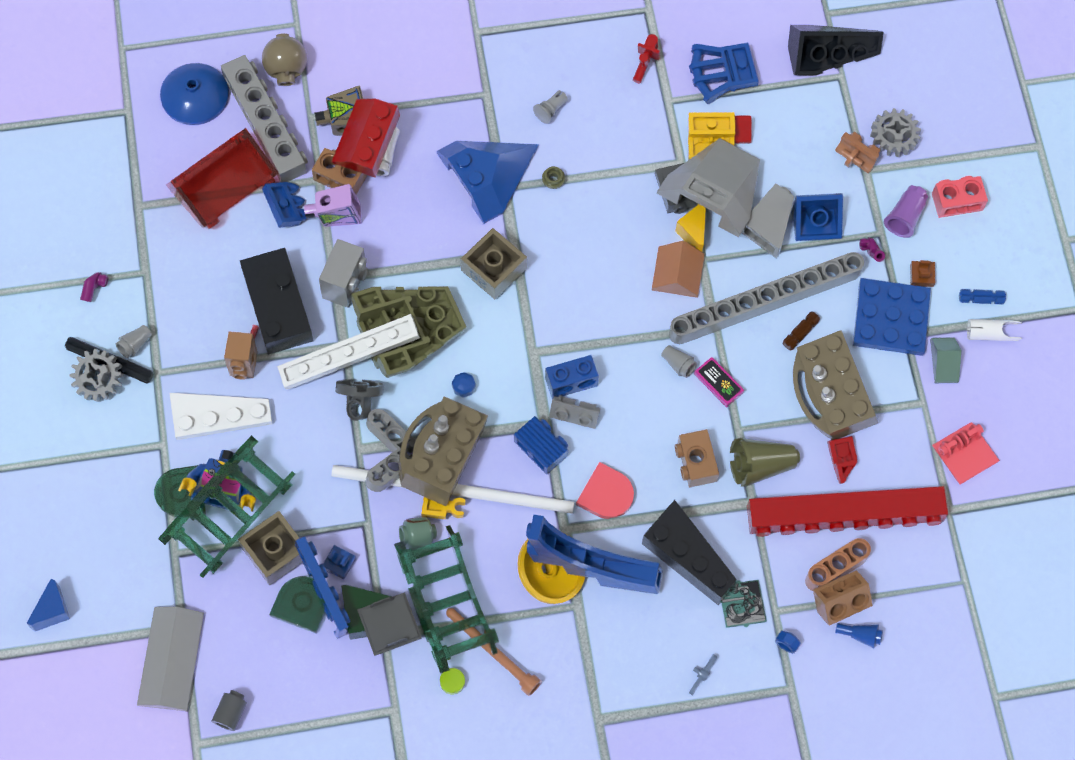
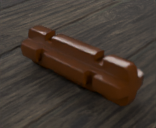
M813 311L809 312L805 319L783 340V346L790 351L793 350L797 343L801 342L812 328L819 323V315Z

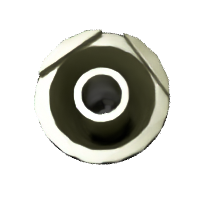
M736 438L730 446V453H734V461H730V468L735 483L737 485L741 484L740 487L749 486L795 469L797 463L800 462V453L791 444Z

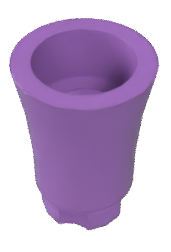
M909 186L892 211L884 218L885 227L899 237H911L928 199L927 191L920 186Z

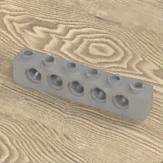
M242 55L220 65L229 89L280 182H289L306 174L305 164L308 163V160L303 151H298L296 147L298 142L294 134L288 133L286 129L288 124L282 114L278 115L276 111L278 106L273 96L268 97L266 93L268 88L263 78L258 79L256 75L258 70L253 61L249 62L246 55ZM244 81H250L247 84H242ZM253 99H260L257 102H252ZM266 116L270 117V118L267 119V120H262V119H261V118L266 117ZM275 134L280 135L277 138H271ZM283 153H290L288 156H281Z

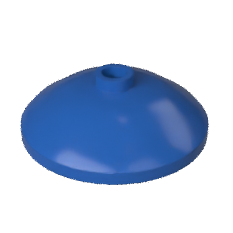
M189 63L177 67L167 75L160 89V100L165 112L173 120L186 125H201L214 120L223 112L229 98V89L224 76L214 67L203 63ZM190 85H196L194 88H189Z

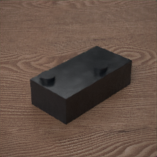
M285 247L239 260L267 354H273L313 342L312 331Z

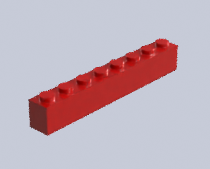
M944 486L749 499L747 503L749 533L756 534L758 537L769 536L771 533L781 532V535H791L796 533V531H805V533L812 534L823 529H829L831 532L843 531L844 528L866 530L869 526L887 529L893 527V525L900 524L903 527H914L917 523H927L929 526H935L944 522L948 515Z

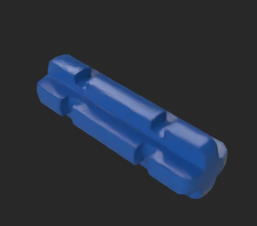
M961 289L959 301L961 303L972 301V303L991 304V302H994V304H1004L1006 293L1002 290L993 292V290L973 289L971 291L970 289Z

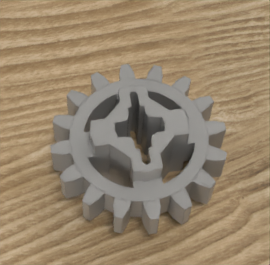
M895 108L892 109L891 113L884 110L882 116L878 114L872 123L870 137L874 138L873 144L880 145V152L884 149L887 150V156L891 152H895L896 157H899L900 152L908 155L909 149L913 151L919 143L921 128L917 127L919 121L911 120L912 113L907 116L904 115V109L900 113H897Z
M94 349L93 354L84 351L85 358L76 357L79 364L71 365L75 369V373L69 374V377L75 379L71 386L78 388L76 391L78 395L84 394V399L89 401L93 396V400L99 402L100 396L108 400V393L117 394L114 387L122 386L118 378L124 377V374L118 372L122 365L115 363L117 358L114 355L109 357V352L104 350L100 353V350ZM96 360H103L107 365L100 366ZM96 370H97L98 372H100V373L97 375V377H98L97 380L93 379V377L96 376V373H95ZM94 385L97 391L88 390L85 386Z

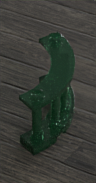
M252 435L217 471L158 538L164 545L172 538L175 541L178 539L207 565L200 574L202 578L209 571L213 574L223 564L220 560L221 557L280 492L284 495L293 485L290 482L295 475L293 471L285 479H282L255 455L256 452L253 448L259 441ZM242 460L245 463L249 462L277 486L270 496L240 471L241 467L238 464ZM227 476L230 479L234 478L263 503L252 516L221 491L223 488L220 484ZM208 497L218 500L244 523L233 538L202 512L203 509L200 506ZM189 519L197 520L225 545L215 558L185 533L186 529L182 526Z
M450 525L445 526L449 538L414 550L411 548L407 549L403 541L394 544L407 584H412V587L408 588L440 673L450 670L447 660H450L451 656L488 644L494 655L498 653L495 644L499 642L495 629H490L470 581L459 548L463 546L459 532L454 533ZM452 547L457 562L456 565L424 576L415 575L412 563H415L416 559ZM461 574L466 591L432 603L424 601L421 593L424 586ZM470 600L475 616L441 628L439 626L434 627L430 617L434 615V612ZM480 625L483 635L449 647L447 645L442 646L440 642L443 640V637Z

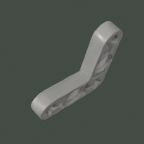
M374 409L368 415L366 426L392 453L368 471L365 483L371 491L381 492L399 479V470L394 471L390 469L388 464L391 462L398 464L406 431L387 412L381 409ZM395 433L400 436L401 440L392 441L388 435ZM411 435L406 446L405 457L407 459L412 458V454L409 456L407 452H413L416 441ZM382 473L385 474V475H383L381 481H379V480L374 481V480H373V477H374L375 479H377V478H379L380 476H382Z

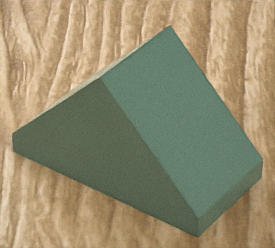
M955 337L931 338L934 384L958 383L962 350Z

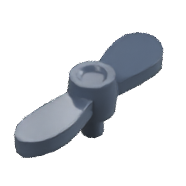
M715 654L711 656L704 669L701 668L700 670L697 667L693 669L698 674V679L689 691V694L692 696L701 681L705 682L709 676L708 670L717 659Z

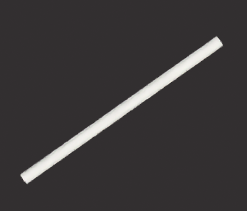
M333 465L331 477L365 482L369 470ZM382 473V476H380V477L377 478V479H375V478L373 477V480H374V481H377V480L381 481L383 475H385V474ZM400 478L390 486L401 487ZM457 484L452 494L453 496L573 514L574 508L573 501Z

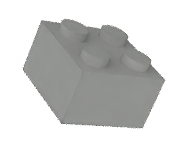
M340 239L336 240L319 277L322 299L347 308L352 301L351 294L359 291L358 285L360 281H364L368 274L364 248Z

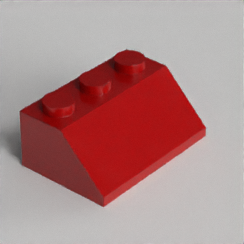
M376 98L357 99L332 163L376 178L400 117L398 106Z

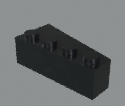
M675 499L643 535V546L718 606L733 589L737 579Z

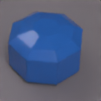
M465 372L455 375L452 381L454 393L463 398L472 395L476 387L473 376Z
M781 630L775 639V643L781 649L791 654H795L801 644L794 634Z

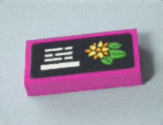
M713 357L709 358L694 371V375L726 408L745 391Z

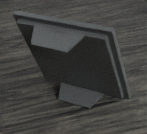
M405 592L357 609L374 656L422 639Z

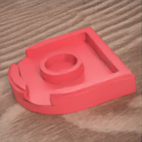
M599 462L578 498L576 505L600 518H615L624 515L630 509L634 497L633 486L625 475Z

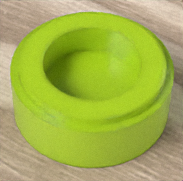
M456 668L446 669L440 676L441 689L450 695L460 693L465 686L464 674Z

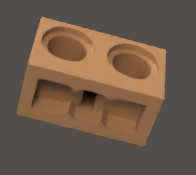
M324 148L312 168L313 180L330 188L350 184L357 195L367 175L333 164L332 159L336 150L333 149L331 151ZM328 165H335L331 169L325 168ZM348 174L356 175L353 178L346 177Z
M857 570L813 590L817 613L829 626L873 606L869 583Z

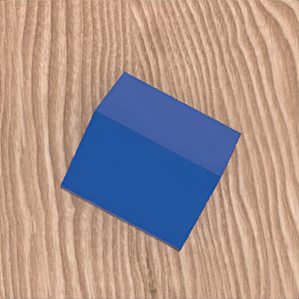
M843 193L797 195L792 207L795 240L842 239Z

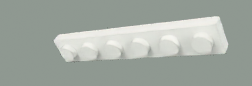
M409 314L277 367L284 388L289 390L417 340L420 336L413 316Z

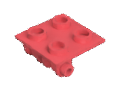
M970 422L932 445L959 485L1000 461L982 437L981 433L984 430L980 424L975 425Z

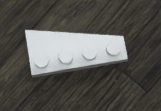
M169 393L176 440L273 425L269 399Z

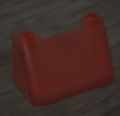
M244 128L165 185L202 228L207 226L208 229H211L220 222L218 217L257 188L264 187L268 183H274L275 179L273 177L279 173L248 130Z

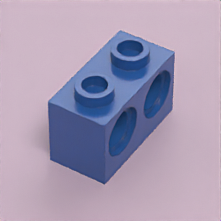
M592 355L545 368V380L552 399L554 396L559 397V395H562L563 397L598 386L599 375Z

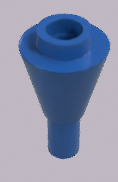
M837 623L835 633L851 636V638L874 649L876 644H881L883 630L879 629V624L849 626Z

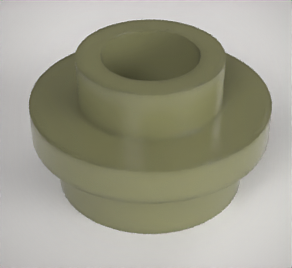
M551 166L543 172L542 182L550 189L560 188L565 182V174L560 168ZM550 177H556L557 180H556V181H552V180H550L549 178H550Z

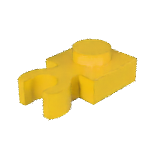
M424 497L421 516L446 520L447 513H451L455 518H463L464 512L457 511L455 507L457 505H465L466 500L455 498L452 501L449 500L447 506H444Z

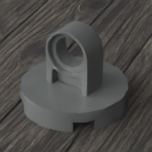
M353 379L336 381L335 392L347 396V415L351 420L358 421L368 418L371 412V397L383 395L384 385L381 382L362 379V382H353ZM357 403L362 408L360 416L355 411Z

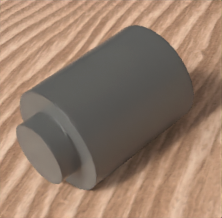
M230 690V693H223L211 722L226 730L235 731L247 704L243 700L244 695L234 690Z

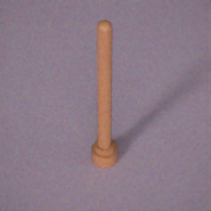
M454 608L447 609L446 615L520 681L519 685L525 694L531 696L538 689L542 681L535 674H526Z

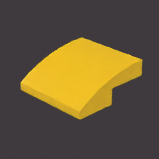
M735 112L688 113V160L719 138L734 145Z

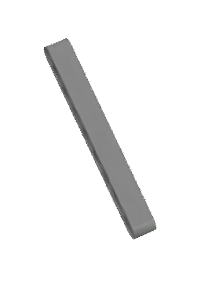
M850 252L679 315L671 321L669 338L675 344H684L854 281L862 272L864 258L859 253ZM847 264H853L857 269H851ZM826 272H832L836 276L830 277L826 274ZM805 280H811L815 284L809 285L805 282ZM783 288H790L793 290V292H785ZM762 296H769L772 300L766 301ZM740 304H748L751 308L744 309ZM724 311L728 313L729 316L722 317L718 313ZM697 320H705L707 324L700 325L697 323ZM675 328H683L686 332L678 333L675 331Z

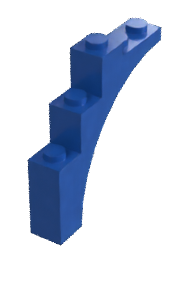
M533 514L532 523H528L526 537L529 539L527 553H529L533 562L563 566L567 574L596 578L600 586L652 594L659 593L663 573L659 563L630 558L590 546L559 531L544 516Z

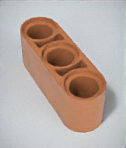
M862 538L854 539L814 564L809 569L805 578L807 588L813 591L820 586L849 574L863 565L870 555V544ZM852 549H860L864 556H856ZM839 561L843 564L844 568L836 569L832 562ZM812 574H820L824 581L816 582L813 580Z

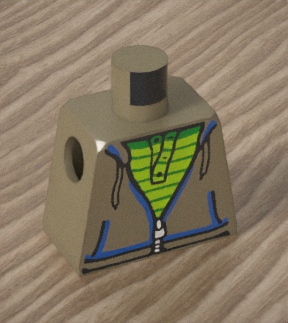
M360 85L327 96L325 98L327 110L314 112L317 126L331 124L332 134L342 136L356 100L363 99Z

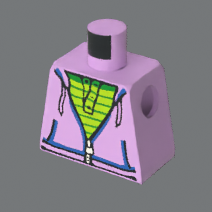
M350 184L318 191L315 193V203L304 205L306 218L319 217L323 226L326 227L362 224L360 201Z

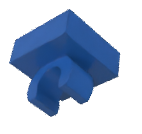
M334 545L323 565L326 571L345 579L356 560V556Z

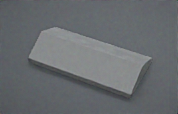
M154 607L137 706L188 712L204 612L182 607Z

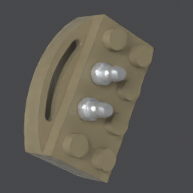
M842 330L796 347L797 353L793 366L795 394L802 411L817 430L829 439L835 440L878 424L877 417ZM801 371L805 372L808 395L817 411L822 415L819 420L813 417L802 399L798 383V373Z
M445 396L441 402L424 410L411 423L403 438L398 462L401 487L447 506L484 431L488 415ZM431 418L415 441L412 458L407 459L405 452L410 435L423 421Z

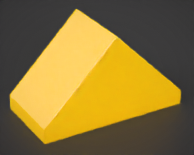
M698 204L677 221L675 232L685 242L702 252L706 208Z

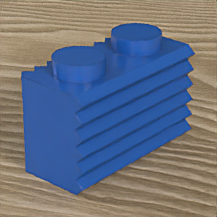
M534 416L521 429L515 432L514 443L547 475L568 456V444L561 436L556 438L550 432L552 429L544 419L539 420Z

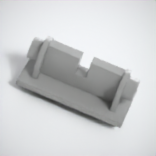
M559 395V397L554 396L550 408V418L596 429L601 408L596 407L597 404L580 401L579 406H577L574 399L562 397V395Z

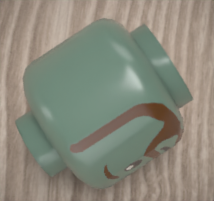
M426 517L408 518L404 520L403 525L399 526L400 543L409 550L429 548L432 545L433 539L437 537L435 524H431Z

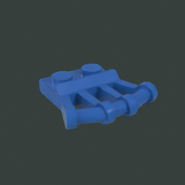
M748 42L724 47L703 44L692 45L691 53L693 55L689 69L690 73L694 76L692 80L693 85L702 93L706 104L712 103L717 97L728 91L735 92L736 89L758 86L759 81ZM703 54L720 57L701 61ZM719 67L724 69V72L702 75V70ZM727 81L726 83L712 91L706 85L709 83Z

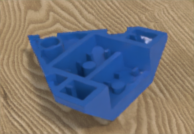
M454 141L439 149L437 154L448 171L453 169L472 198V208L482 223L485 224L504 214L512 194L516 191L539 144Z

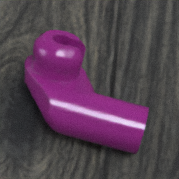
M873 238L860 239L859 248L862 251L867 250L868 255L877 262L885 259V253L879 248Z
M95 272L84 281L80 300L92 302L94 290L98 286H107L108 276L101 272Z

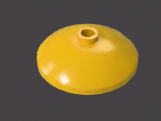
M527 538L520 549L517 562L519 577L525 589L535 599L547 604H559L572 599L582 588L585 577L567 574L563 566L533 562L529 553H527V543L529 540ZM542 565L546 568V573L543 572Z

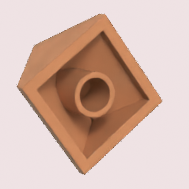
M684 240L658 246L651 290L698 298L705 254Z

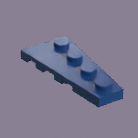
M305 536L297 539L295 547L307 574L314 579L312 583L317 596L320 599L323 598L325 602L323 607L328 620L334 621L337 627L333 631L336 639L346 635L348 630L347 624L350 623L348 614L345 609L340 610L336 602L339 600V596L334 586L329 587L325 579L328 577V573L324 565H318L315 558L318 553L313 542H307Z

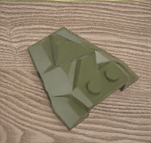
M448 286L418 287V290H404V287H396L395 290H381V287H371L351 294L353 308L357 315V327L360 333L409 314L413 316L420 336L419 339L371 357L377 369L380 368L381 373L386 378L410 371L466 330L467 327Z

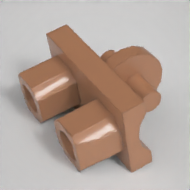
M845 132L835 151L847 159L844 164L846 167L849 168L852 164H855L869 174L879 157L880 149L874 144L867 147L861 143L862 138L856 132L851 134Z

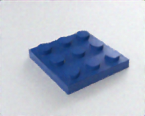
M860 278L852 346L923 356L926 345L931 288Z

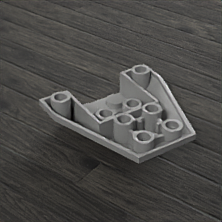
M719 138L668 174L656 194L675 204L679 202L682 196L689 198L722 216L718 227L739 238L750 220L760 159Z

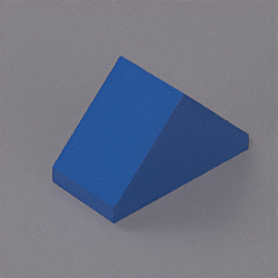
M50 579L27 621V625L34 631H39L70 619L61 588L53 579Z

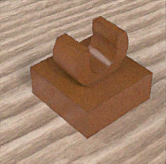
M928 260L911 261L910 285L934 287L935 262Z

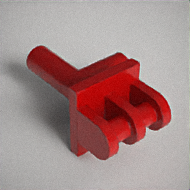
M655 34L648 35L644 44L638 43V53L641 55L639 56V65L632 79L635 83H641L651 58L658 61L660 59V50H657L658 38Z

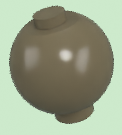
M277 34L276 38L271 39L262 51V65L269 76L277 79L278 86L295 85V78L303 73L307 64L306 50L297 39L290 37L289 34Z

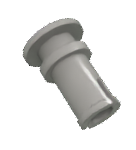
M558 90L547 101L534 105L533 112L542 123L548 124L551 121V117L555 115V111L566 103L568 98L564 92L561 94V90Z

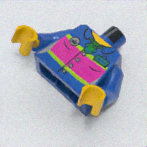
M222 450L219 460L209 458L206 464H199L182 480L178 489L180 492L182 489L188 490L190 492L188 496H191L190 500L236 512L238 506L239 510H243V507L247 506L253 512L256 502L255 497L252 496L248 479L242 474L243 468L233 464L235 453L229 450Z

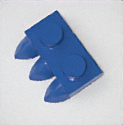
M268 183L262 188L279 228L299 226L302 221L307 219L304 209L298 208L304 203L305 199L291 195L299 189V186L294 183Z

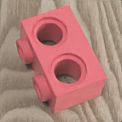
M965 176L953 181L949 179L941 180L935 184L932 191L938 218L983 211L988 202L981 176ZM966 191H970L974 195H969ZM944 195H949L952 199H947Z

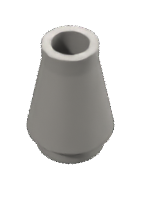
M142 325L119 337V341L115 345L124 357L135 356L148 338L152 336V333L147 326Z
M671 345L665 347L661 353V356L678 376L687 378L697 367L694 357L673 348Z

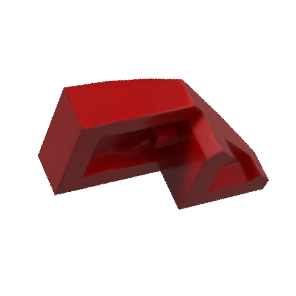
M852 436L827 441L839 484L845 483L849 473L858 462Z

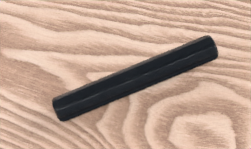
M68 337L65 342L66 350L85 357L84 351H88L93 354L94 349L100 350V353L104 351L74 337ZM114 355L117 358L115 363L122 365L118 372L146 384L150 383L153 378L152 370ZM96 360L101 365H107L103 360Z

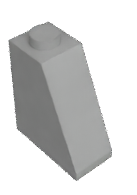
M776 183L752 209L750 220L742 231L743 235L774 258H777L780 254L794 196L786 187H781Z

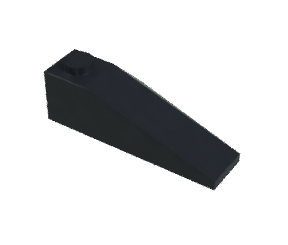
M790 24L788 51L793 74L816 76L822 74L823 71L832 68L837 69L844 64L853 61L858 62L881 54L884 32L868 29Z

